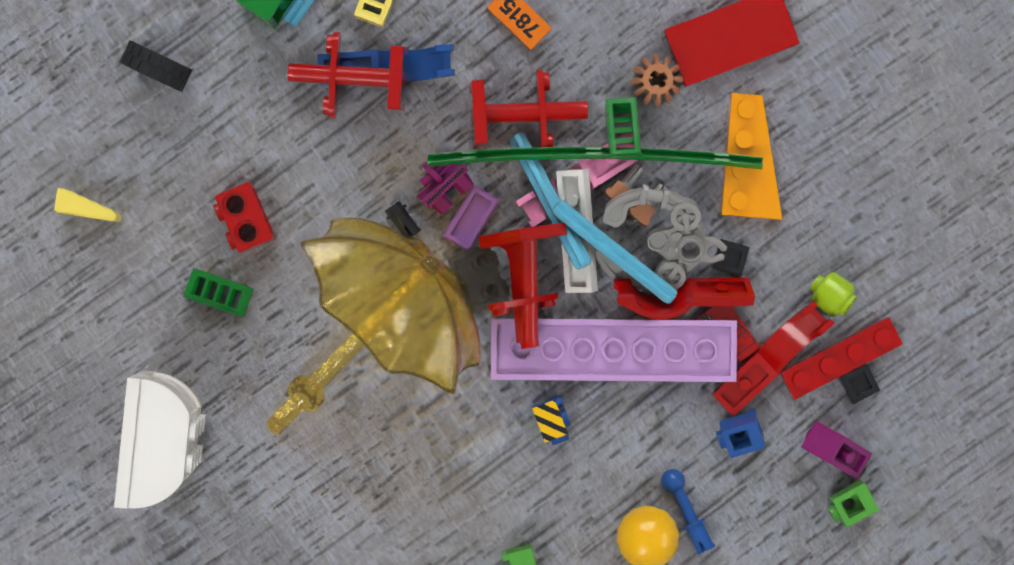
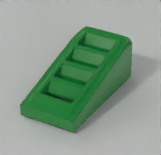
M636 97L606 99L605 118L610 159L641 157ZM629 113L630 117L614 118L613 114ZM614 124H631V127L614 128ZM632 133L631 138H615V134ZM633 144L634 149L616 150V145Z
M193 268L183 297L244 317L254 288L198 268ZM202 277L206 281L201 295H198L196 290ZM216 282L218 285L213 299H209L207 297L212 283ZM225 286H228L230 290L225 304L220 302ZM239 290L242 291L237 308L231 305L236 291Z

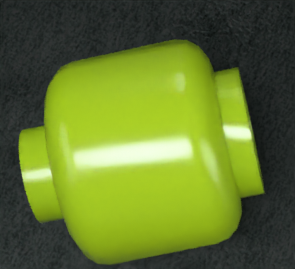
M830 272L825 277L819 275L809 289L814 292L811 301H814L818 305L817 308L830 317H836L839 314L845 316L857 299V296L854 294L855 286L835 272Z

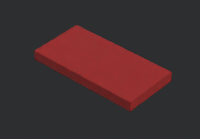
M741 0L664 30L675 63L680 67L678 71L680 76L683 77L685 88L800 44L784 0Z

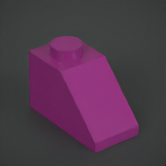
M818 421L807 432L805 441L801 448L855 479L859 478L872 455L868 450Z

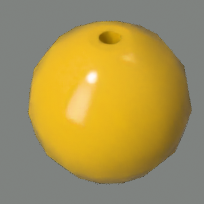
M644 505L632 509L622 518L617 527L616 542L620 554L632 565H665L674 557L679 547L680 533L675 520L668 512Z

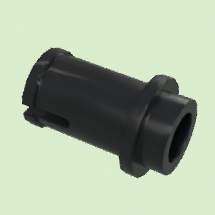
M398 201L385 210V213L388 215L386 219H391L404 237V240L407 241L421 231V229L406 211L405 207L407 205H402Z

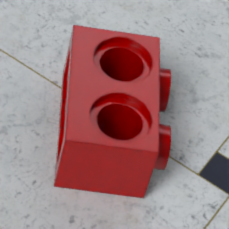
M244 183L215 196L217 204H214L213 207L220 222L225 220L229 232L225 233L232 250L237 248L238 253H245L276 240L253 183ZM240 196L244 200V208L240 213L234 214L230 210L229 204L234 197ZM251 224L256 229V237L254 240L246 242L242 238L241 232L246 225Z

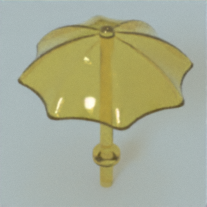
M348 217L332 219L329 230L324 236L302 241L301 247L310 260L318 279L321 308L348 328L352 334L310 377L299 375L289 383L287 388L290 397L267 420L266 425L271 432L279 435L303 410L307 412L317 411L325 400L323 389L364 346H366L386 372L413 375L435 384L448 393L454 394L459 375L469 367L479 366L481 355L477 323L462 295L461 283L456 273L441 262L422 240L403 236L385 225L367 219Z

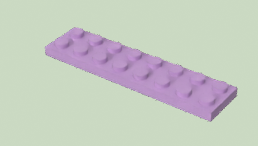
M491 318V380L737 382V320L538 319L539 346L521 349L520 343H516L514 318Z

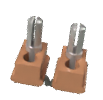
M635 164L621 181L617 180L611 188H607L604 191L605 196L611 200L617 195L630 190L632 184L643 172L642 167L627 183L628 179L639 167V165ZM658 184L655 189L660 190L663 185ZM646 200L645 206L636 205L634 208L628 209V215L633 220L629 221L626 219L623 223L633 225L638 222L641 226L649 225V219L656 212L654 207L657 202Z

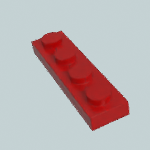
M885 317L782 370L780 375L792 399L796 400L903 345L890 318Z

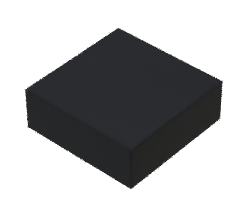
M719 239L727 246V249L723 252L717 247L715 255L722 253L725 257L724 260L712 263L711 268L742 276L750 247Z
M867 363L838 378L851 404H855L880 391Z

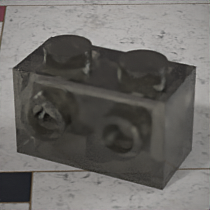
M480 246L456 253L447 259L467 317L487 311L488 304L509 301V287L507 282L501 279L498 270L499 259L494 250H491V248L480 249Z

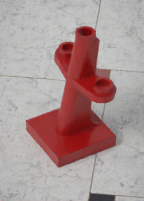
M333 32V35L327 34L326 53H331L330 65L288 64V82L329 84V96H324L323 115H329V118H336L338 85L388 88L387 109L405 111V104H401L402 86H406L407 74L402 71L403 55H408V49L404 46H391L389 69L339 66L341 33Z
M536 70L537 103L485 104L484 80H472L469 86V93H472L473 102L470 112L471 124H474L475 135L472 142L473 148H483L487 145V125L539 122L540 147H553V134H547V122L588 119L587 101L545 102V91L550 90L549 72H543V70Z
M565 223L520 228L478 237L480 249L501 247L508 255L513 300L488 304V311L491 310L492 316L510 314V307H513L516 343H520L521 349L539 346L538 308L556 306L555 299H558V293L538 296L537 240L567 235Z

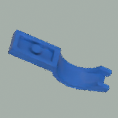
M435 45L426 49L408 50V55H403L402 72L407 74L406 82L455 76V69H451L450 52L454 51V45ZM390 51L341 52L339 66L389 69ZM331 53L317 54L318 65H330ZM319 84L321 86H329V84Z

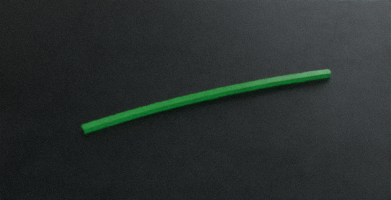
M609 147L492 149L428 154L427 163L430 167L514 160L610 159ZM616 147V150L634 149V148ZM641 148V157L615 158L621 160L699 163L761 170L763 168L762 157L686 150Z

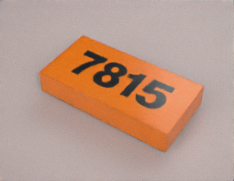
M494 0L487 7V10L530 51L552 30V27L524 0Z

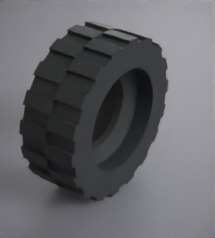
M129 40L119 62L180 92H183L192 72V69Z

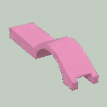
M632 133L622 134L617 138H631ZM619 144L616 147L633 148V144ZM582 159L567 170L589 169L590 190L638 160ZM556 176L550 182L558 195ZM535 191L514 202L517 207L522 206L531 220L528 223L530 227H534L548 218Z

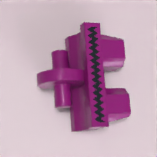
M425 162L422 167L428 173L419 180L425 188L417 197L428 208L432 207L443 215L453 204L444 193L454 186L463 195L474 183L466 173L468 169L463 164L441 165L432 168Z

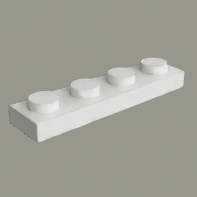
M589 169L556 171L559 199L566 202L593 224ZM580 235L579 237L591 258V263L583 269H575L562 245L565 293H593L598 291L595 247Z

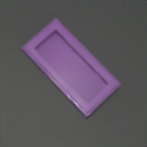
M473 185L442 237L469 252L500 200L478 186Z

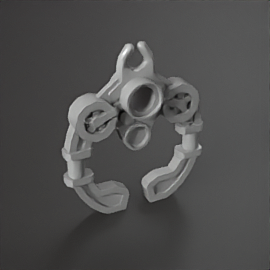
M643 184L642 187L630 189L617 195L605 205L602 222L612 227H620L626 220L628 208L635 205L645 206L646 200L660 203L659 207L662 210H666V208L670 210V220L673 225L666 228L652 229L647 235V244L651 250L664 257V259L658 262L654 273L676 290L682 287L686 281V273L699 263H716L724 260L725 255L722 253L715 256L708 254L710 246L716 245L723 252L726 251L727 246L721 240L706 235L700 223V207L693 199L684 198L668 188H663V191L651 189L649 185ZM689 242L697 244L692 250H684L682 248L683 245ZM595 249V255L599 264L611 278L631 279L633 286L640 287L641 291L648 290L599 250Z

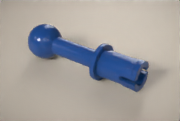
M677 469L667 470L661 477V485L665 491L673 494L687 523V526L682 528L683 531L687 530L698 555L714 548L715 544H713L703 523L705 518L698 520L683 489L685 485L684 475Z

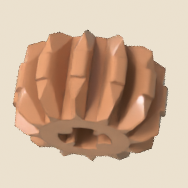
M654 54L652 65L647 58H643L641 64L644 69L634 67L633 72L641 78L631 79L630 84L641 86L634 92V95L637 97L644 92L646 96L643 99V104L647 105L651 97H654L655 107H660L661 96L667 104H670L673 101L670 93L674 95L680 94L681 90L673 84L682 83L683 77L673 76L680 69L679 65H675L671 69L667 67L671 61L670 57H666L663 63L660 64L659 55ZM651 74H654L656 77H663L664 80L661 82L662 88L658 85L652 86L650 84L653 78L650 76Z

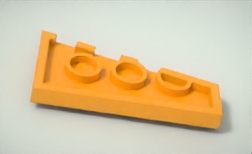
M732 93L730 96L726 154L762 157L763 168L761 170L724 166L720 215L782 220L763 96Z

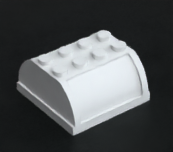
M141 371L127 378L114 508H144L165 500L179 488L202 461L203 445L198 444V437L205 431L206 414H201V404L194 392L182 381L171 375L154 371Z

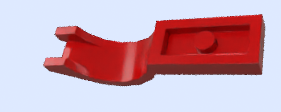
M749 277L687 278L683 286L677 289L676 297L669 304L663 302L657 296L640 293L632 285L631 279H614L613 281L614 289L619 292L617 294V303L646 318L657 320L675 318L689 311L692 306H753L755 299Z
M811 301L779 327L763 343L761 348L737 369V382H723L712 392V395L732 416L736 415L772 382L799 351L812 340L823 335L835 324L831 318L826 320L815 309L818 305L814 301Z

